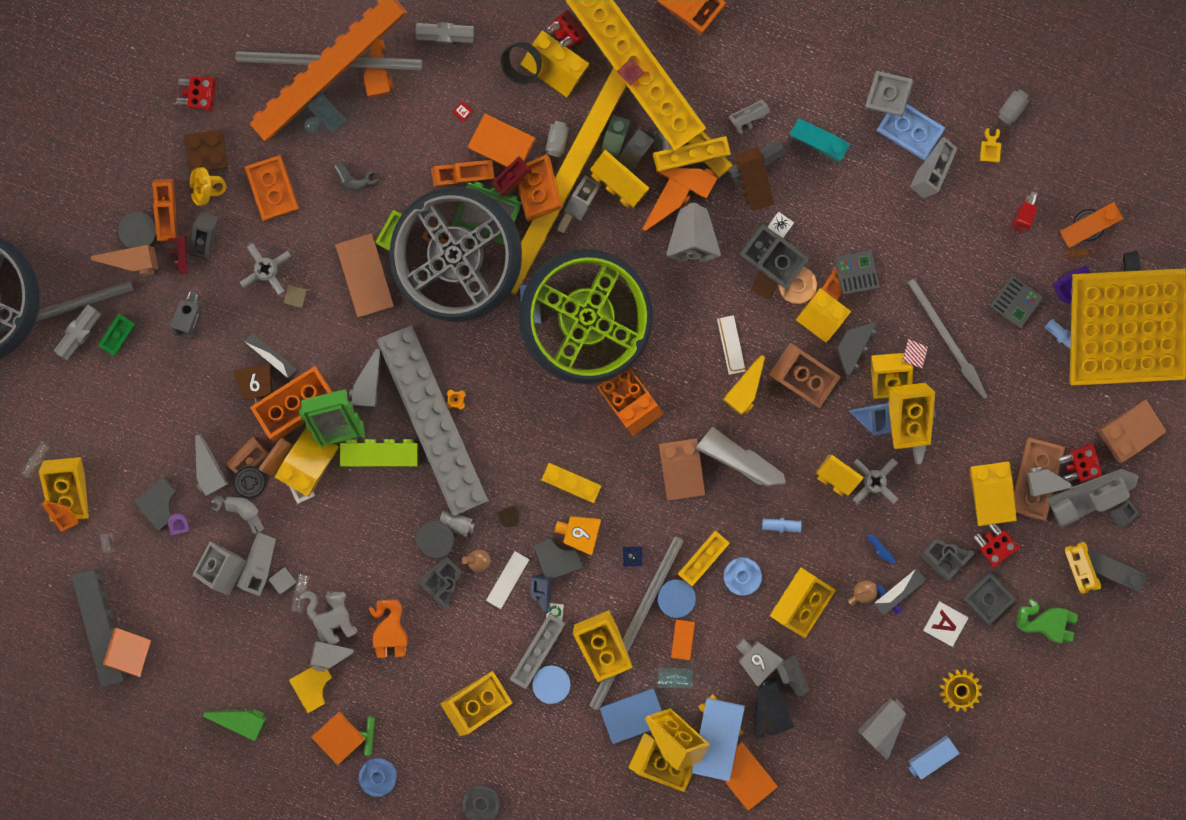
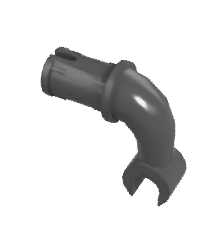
M343 162L333 167L341 181L340 185L352 191L361 190L368 185L374 186L378 182V179L375 181L369 180V177L375 174L374 172H368L365 178L355 180Z

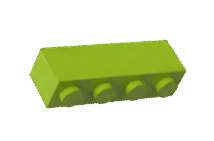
M357 439L346 440L345 443H340V466H419V443H414V439H403V443H395V439H383V443H376V439H364V443H357Z

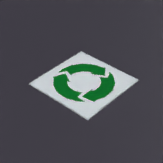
M550 603L549 613L562 620L564 605Z

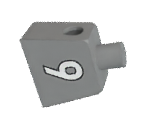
M743 639L736 646L743 654L739 658V662L757 686L783 661L779 655L758 641L751 646Z

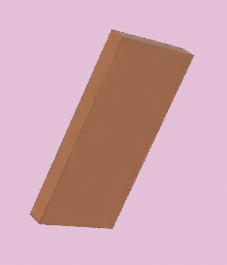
M373 234L335 244L357 318L395 307Z
M1027 437L1013 490L1017 514L1047 521L1050 509L1047 498L1053 495L1054 492L1031 496L1026 473L1031 472V468L1041 466L1042 469H1048L1058 475L1061 466L1058 459L1064 455V446Z

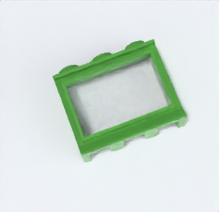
M477 181L467 183L466 188L478 190L498 202L510 215L514 224L516 223L522 207L519 197L511 194L508 197H503L497 189L492 187L491 190L483 188L484 184ZM460 202L452 226H463L473 231L491 219V217L484 210L473 204ZM485 228L483 235L485 238H489L491 232L488 228ZM502 235L494 240V242L505 246Z
M346 389L301 400L300 417L306 421L307 430L312 432L313 440L318 442L320 448L358 437L365 438L363 420L359 421L358 412L354 413L352 401L348 402Z

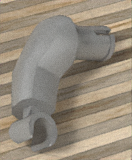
M216 496L211 501L214 503L211 508L215 511L225 506L226 511L238 513L242 519L248 521L254 534L257 533L256 530L261 532L264 529L257 515V507L247 499L227 497L224 500L223 497Z

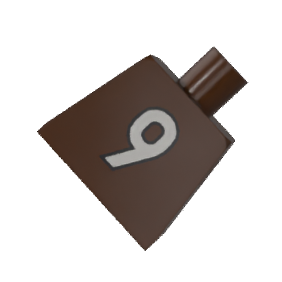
M272 364L233 370L244 400L253 399V404H256L264 399L265 396L273 393Z

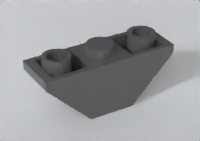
M869 323L844 332L836 349L845 375L855 374L858 369L859 363L857 361L860 356L863 357L868 349L865 345L868 339H873L877 331L874 329L875 323Z

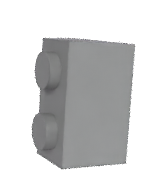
M210 541L193 576L211 589L230 595L247 561Z

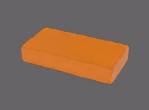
M676 619L671 658L690 660L695 622Z

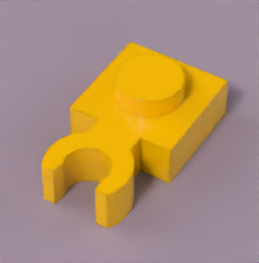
M989 128L985 130L984 136L987 142H981L979 161L1000 162L1001 143H996V139L1000 135L999 129H996L995 136L989 135Z

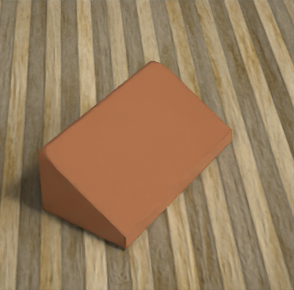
M252 437L226 464L236 474L241 468L247 466L256 467L269 452L256 438Z
M280 438L259 467V470L274 476L294 445L285 438Z

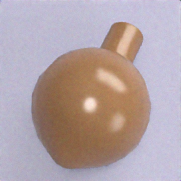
M481 549L475 550L462 558V563L468 564L470 569L475 572L485 571L491 562L489 554Z
M869 580L858 582L854 587V596L848 599L849 604L853 606L857 602H872L877 595L876 584Z

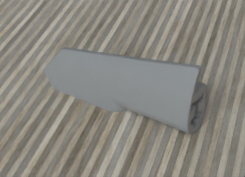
M714 427L708 431L696 447L697 450L738 470L756 484L773 486L785 485L786 483L782 472L755 452L742 449Z
M1119 469L1051 495L1047 499L1059 525L1063 528L1095 510L1105 511L1127 500L1130 497L1129 490L1136 487L1139 476L1127 470Z

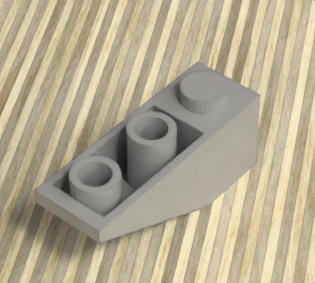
M257 533L236 586L255 595H261L269 573L275 538Z

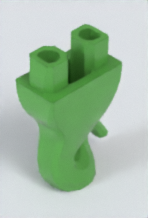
M1030 598L1029 603L1032 607L1020 606L1016 619V626L1019 629L1028 633H1043L1049 640L1057 643L1073 642L1074 632L1065 630L1066 623L1076 625L1077 614L1067 609L1052 607L1043 611L1035 619L1028 621L1029 615L1038 613L1039 605Z

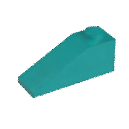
M799 118L789 136L837 163H840L850 146L848 142Z

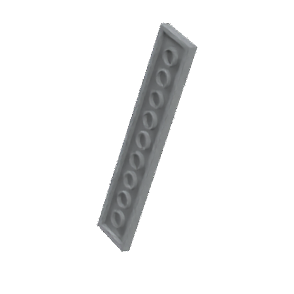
M412 325L378 338L376 341L452 516L487 502L488 499Z

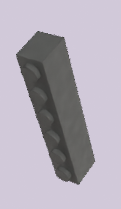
M93 569L71 575L101 687L125 681L127 673L103 665L114 630L111 621L114 618L112 610L108 609L107 606L108 594L106 590L103 591L101 584L104 582L102 573L98 572V569Z

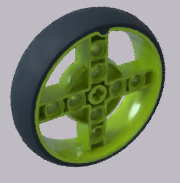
M579 249L562 253L550 259L531 277L521 299L519 322L522 338L529 353L544 370L567 382L596 384L619 376L629 369L641 356L650 338L653 310L644 282L625 261L600 250ZM594 264L601 266L590 288H580L565 295L545 284L557 272L573 265ZM618 276L628 285L636 302L637 327L635 332L614 321V309L608 296ZM603 277L608 280L606 288L600 285V279ZM551 293L557 296V301L554 304L548 301V296ZM594 294L599 297L597 305H593L591 302V297ZM536 301L558 312L559 327L565 337L554 358L544 349L536 332L534 322ZM568 302H571L574 306L571 313L565 310V305ZM589 312L590 320L584 321L583 313ZM602 320L607 323L605 331L599 329V323ZM576 328L582 332L579 339H575L573 336V331ZM619 329L624 332V337L621 340L616 338V332ZM607 338L626 348V351L618 359L606 366L589 370L572 368L583 345H594ZM568 345L573 349V353L570 356L564 354V348Z

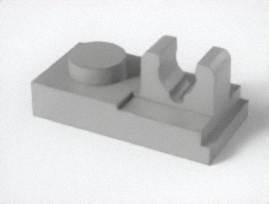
M762 99L728 117L737 131L742 134V126L744 124H747L749 129H752L751 121L764 118L766 114L770 113V110Z

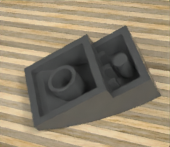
M764 224L759 225L738 253L741 258L785 289L788 288L809 260L807 256Z

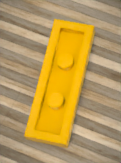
M551 463L548 464L542 477V481L592 503L595 502L601 485Z
M714 531L678 572V575L693 586L729 545V542L717 531Z

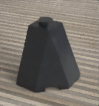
M764 680L757 687L755 736L757 739L763 738L765 733L776 735L794 728L776 680Z

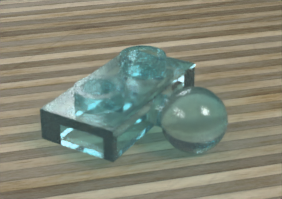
M321 92L306 104L316 115L315 118L310 117L305 121V129L310 133L318 131L321 122L331 132H334L346 121L345 117Z

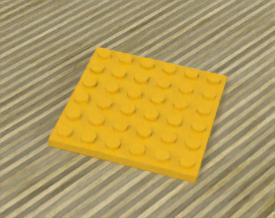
M1186 268L1072 274L1070 385L1186 380Z

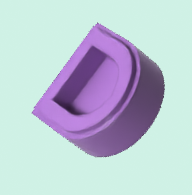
M176 513L169 518L170 535L190 531L187 518L183 514Z

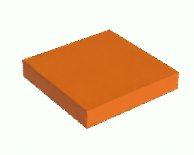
M114 628L103 665L140 677L151 640Z
M340 711L312 736V739L337 765L365 740Z

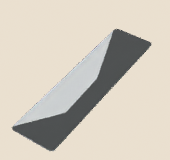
M254 333L245 340V343L287 378L296 371V368Z
M915 569L877 600L874 605L882 615H885L924 583L926 578L918 569Z

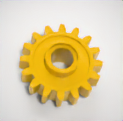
M955 669L954 675L948 672L949 678H942L945 684L939 685V687L944 689V691L939 694L940 696H945L942 701L943 703L949 702L948 707L950 709L955 706V711H959L962 708L965 712L967 707L974 708V702L979 703L977 697L982 696V693L979 692L982 685L977 684L979 681L977 677L972 678L974 675L972 672L967 675L965 669L961 673L958 669ZM963 685L965 687L964 694L957 695V688Z

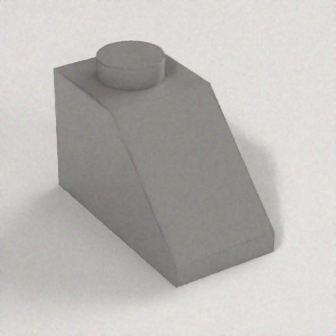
M585 175L571 196L564 212L581 221L602 184Z
M1041 466L1031 468V472L1026 473L1031 496L1072 488L1069 482L1048 469H1042Z
M316 641L313 646L309 666H313V670L324 672L325 669H330L350 656L354 649Z

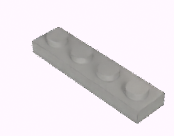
M549 613L510 677L511 681L524 689L528 687L565 626V622Z

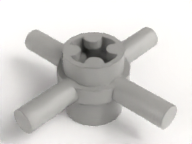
M253 243L247 246L256 263L254 273L240 281L242 287L245 288L257 279L269 281L278 295L284 293V289L275 276L277 274V266L292 257L287 250L272 260L262 258ZM269 264L270 268L268 271L270 273L266 275L260 269L261 266Z
M892 458L880 471H870L856 459L852 465L864 475L863 482L865 487L852 500L859 504L870 492H881L894 504L898 498L886 487V475L898 464L897 461ZM873 476L880 479V483L874 487L871 485V477Z

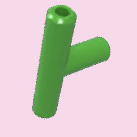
M374 717L367 718L366 732H359L365 738V756L372 755Z

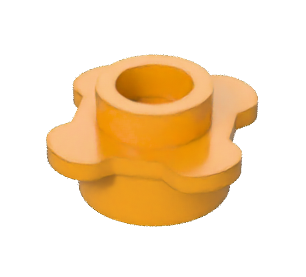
M449 390L447 392L448 402H446L448 408L457 407L458 409H463L465 407L464 397L466 393L464 391L454 392Z

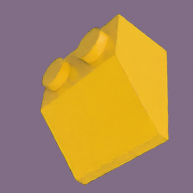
M820 288L796 318V321L827 343L851 311Z
M904 353L871 356L874 399L889 398L890 387L912 384L913 366L903 361Z
M828 455L816 471L817 479L825 485L828 483L833 485V491L840 496H843V494L849 496L864 478L833 455Z

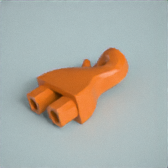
M398 599L378 600L376 611L372 607L368 608L372 616L375 618L382 617L385 609H390L391 613L379 624L373 634V648H375L377 658L388 657L387 647L395 648V657L406 656L408 636L401 626L402 605Z

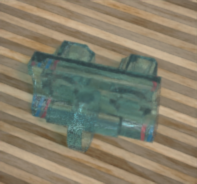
M658 668V687L692 688L693 669Z

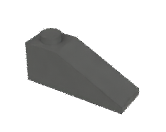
M1090 549L1088 555L1095 573L1140 593L1147 574Z

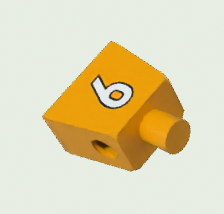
M570 516L568 524L557 521L554 532L565 535L563 543L592 555L601 519Z

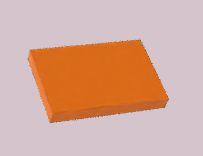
M484 114L468 145V149L508 167L518 156L525 161L536 138Z
M281 155L244 167L263 222L299 210Z
M548 155L525 163L530 167L532 173H528L524 177L525 180L520 181L517 185L524 214L529 222L563 208L551 160Z
M741 741L736 747L730 781H725V783L749 811L778 788V786Z

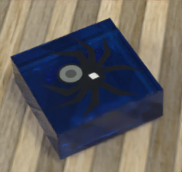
M642 546L623 547V566H643Z

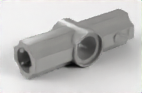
M439 22L437 24L416 23L415 35L418 41H436L439 44H453V42L470 44L474 41V26L454 25L447 22Z
M87 304L79 317L67 327L65 336L54 349L56 354L65 360H69L78 346L82 345L89 337L90 330L102 314Z

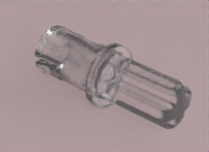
M40 442L33 455L28 456V461L20 471L24 477L30 479L37 467L42 465L41 460L49 449L46 443Z
M298 574L296 588L293 591L295 593L291 608L293 612L302 613L305 599L301 600L300 595L307 591L310 576Z

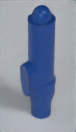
M868 534L869 542L877 549L876 553L892 565L896 560L892 557L891 553L874 535Z

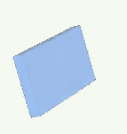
M707 698L699 735L710 746L702 761L693 765V774L730 781L745 708L744 705Z

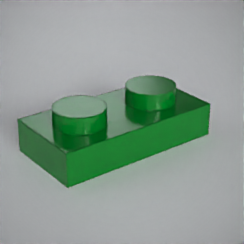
M118 314L98 346L111 355L116 356L136 324L123 315Z

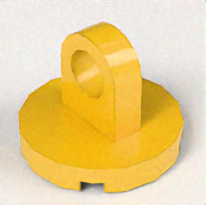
M197 167L190 176V188H193L194 192L191 193V197L197 206L207 205L210 196H219L227 188L222 177L209 176L208 171L204 167ZM216 183H220L218 188L212 189Z

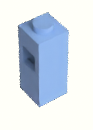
M944 736L910 759L908 762L911 766L908 768L914 777L918 776L922 780L957 756L959 752L951 740Z

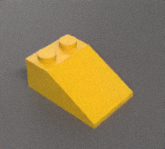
M763 355L758 357L722 399L738 414L743 412L747 414L754 406L752 402L755 399L765 359Z
M926 383L890 387L888 405L895 449L931 445L935 391Z
M306 427L283 461L275 478L308 497L316 488L339 446L330 444L320 448L318 442H314L312 432L308 431Z
M81 457L43 461L39 469V476L45 500L68 506L77 519H87L89 514L86 481Z
M1010 462L970 467L969 472L978 526L1017 521Z
M609 610L574 624L573 635L597 682L633 668L618 627Z
M493 671L440 703L459 736L471 733L513 704Z
M671 708L646 716L645 720L664 759L678 771L702 761L710 744Z
M647 733L643 734L628 767L640 776L685 792L693 774V765L678 771L664 759L654 737Z

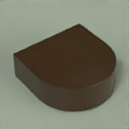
M515 505L497 512L501 523L506 527H513L519 521V514Z

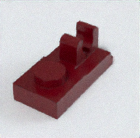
M518 156L492 183L499 194L506 197L520 181L525 180L524 177L528 173H532V170Z
M181 235L178 238H169L168 242L178 244L174 249L168 250L169 253H178V259H175V270H179V274H188L186 236Z

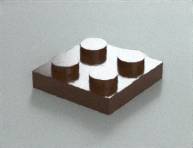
M223 130L184 135L190 174L197 167H204L207 171L228 168Z

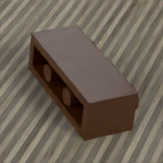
M759 148L736 154L738 162H735L738 174L741 173L742 178H739L742 190L745 189L746 194H743L745 204L750 205L752 211L774 205L763 156Z

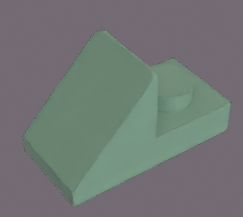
M612 115L600 152L603 153L606 150L612 156L619 158L630 120Z

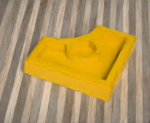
M312 666L289 680L307 713L325 704L323 689L327 681L332 678L327 669L324 672L313 670Z

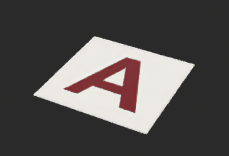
M939 601L923 631L953 647L969 617Z

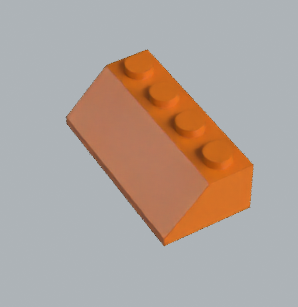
M314 366L250 408L268 438L275 443L306 423L305 420L301 419L299 409L302 408L301 400L332 393L333 391L317 367Z

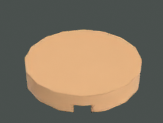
M806 267L801 269L787 289L779 285L780 294L785 300L793 304L807 302L813 297L817 289L816 277Z

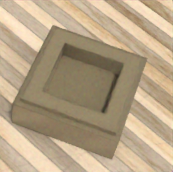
M567 213L564 215L557 229L559 233L565 234L573 218Z
M288 285L284 303L303 308L308 290Z

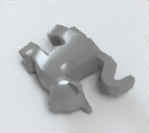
M305 591L300 595V599H310L307 614L318 631L321 643L333 645L339 642V637L333 633V629L341 627L347 637L358 632L357 628L350 624L349 613L344 606L346 599L344 592L335 591L330 593L327 591L326 599L332 609L317 614L314 611L318 604L317 596L311 591Z

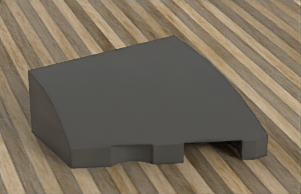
M935 539L919 556L940 576L949 581L974 555V552L971 550L966 551L958 548L956 545H948L944 541Z
M444 556L419 583L447 610L461 570L447 556Z

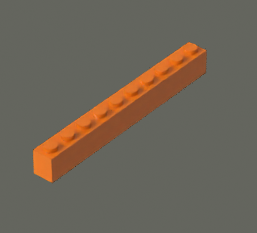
M378 0V5L374 9L369 8L363 14L364 18L360 22L355 21L349 27L350 31L346 35L341 34L335 40L336 44L332 48L330 46L321 53L322 57L318 61L316 59L307 66L308 70L304 74L302 72L293 79L295 82L291 86L286 85L280 91L281 95L277 99L272 98L266 104L267 108L263 112L260 110L252 117L254 120L250 125L264 141L271 140L408 13L398 0Z

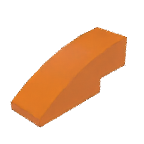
M492 160L455 163L453 165L434 166L431 168L434 187L495 179Z
M174 179L154 180L152 183L153 208L157 241L177 238Z

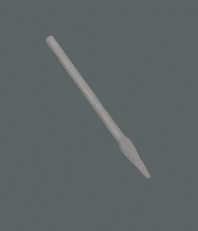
M912 279L908 284L961 365L962 374L979 394L986 399L987 395L974 366L966 361L915 279Z

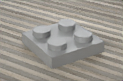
M876 71L865 105L866 109L903 117L914 80Z

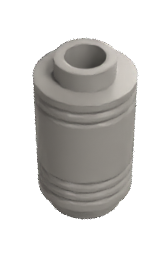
M1020 89L1018 92L1014 90L998 112V118L1007 125L1014 124L1029 103V95Z
M555 121V124H550L547 146L545 148L547 151L546 155L561 158L562 154H564L569 127H566V123Z
M448 510L447 512H442L439 520L440 524L448 526L453 533L465 537L468 534L472 535L475 524L472 523L473 519L460 514L452 516L451 511Z

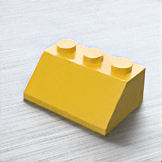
M542 30L532 44L539 51L542 58V69L537 77L567 98L588 70L589 63L567 47L562 48V45H559L557 40ZM527 52L520 65L531 73L536 74V62L533 56Z
M604 150L590 169L591 177L598 183L602 181L606 185L605 189L613 196L617 194L621 198L620 202L627 208L631 206L634 209L649 191L647 185L606 150Z
M800 568L770 616L785 627L806 638L836 590L803 568Z

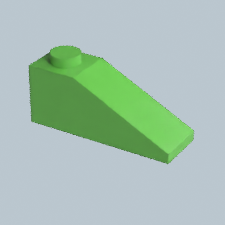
M256 709L253 711H206L203 714V717L253 741L258 739L267 720L263 716L264 713Z

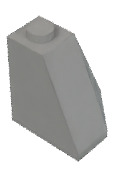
M690 203L679 210L666 257L679 262H687L688 259H699V262H707L721 257L707 208L699 206L697 203Z
M891 698L858 729L863 737L886 760L891 754L906 715L903 711L905 708L898 699L893 701Z

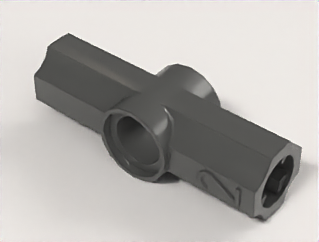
M777 139L760 149L765 166L786 154ZM733 166L728 171L736 184H738L739 178H742L741 173L738 174L736 166Z

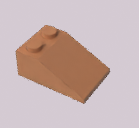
M150 245L91 256L93 261L139 273V275L143 276L154 275V271L159 270L155 248Z
M789 343L769 373L771 377L819 409L841 377L791 343Z
M1146 399L1097 429L1117 462H1124L1167 432Z
M697 438L659 444L667 501L705 495L699 450L696 449L698 445Z

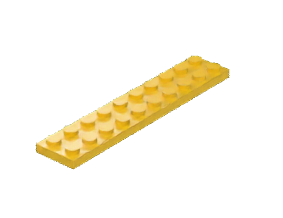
M565 0L617 73L618 71L621 73L626 65L629 67L626 72L631 77L635 74L637 75L638 73L630 66L632 62L640 70L639 72L643 73L636 81L633 79L629 83L621 74L619 76L674 151L706 130L704 124L613 0Z

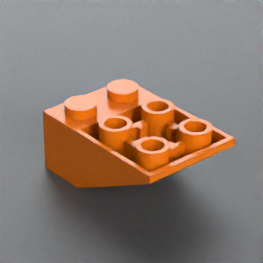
M656 0L700 36L703 35L726 5L724 0Z
M631 368L597 386L632 436L663 415L657 403Z

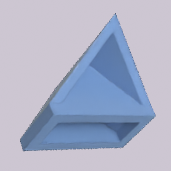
M889 403L848 410L873 436L891 433Z

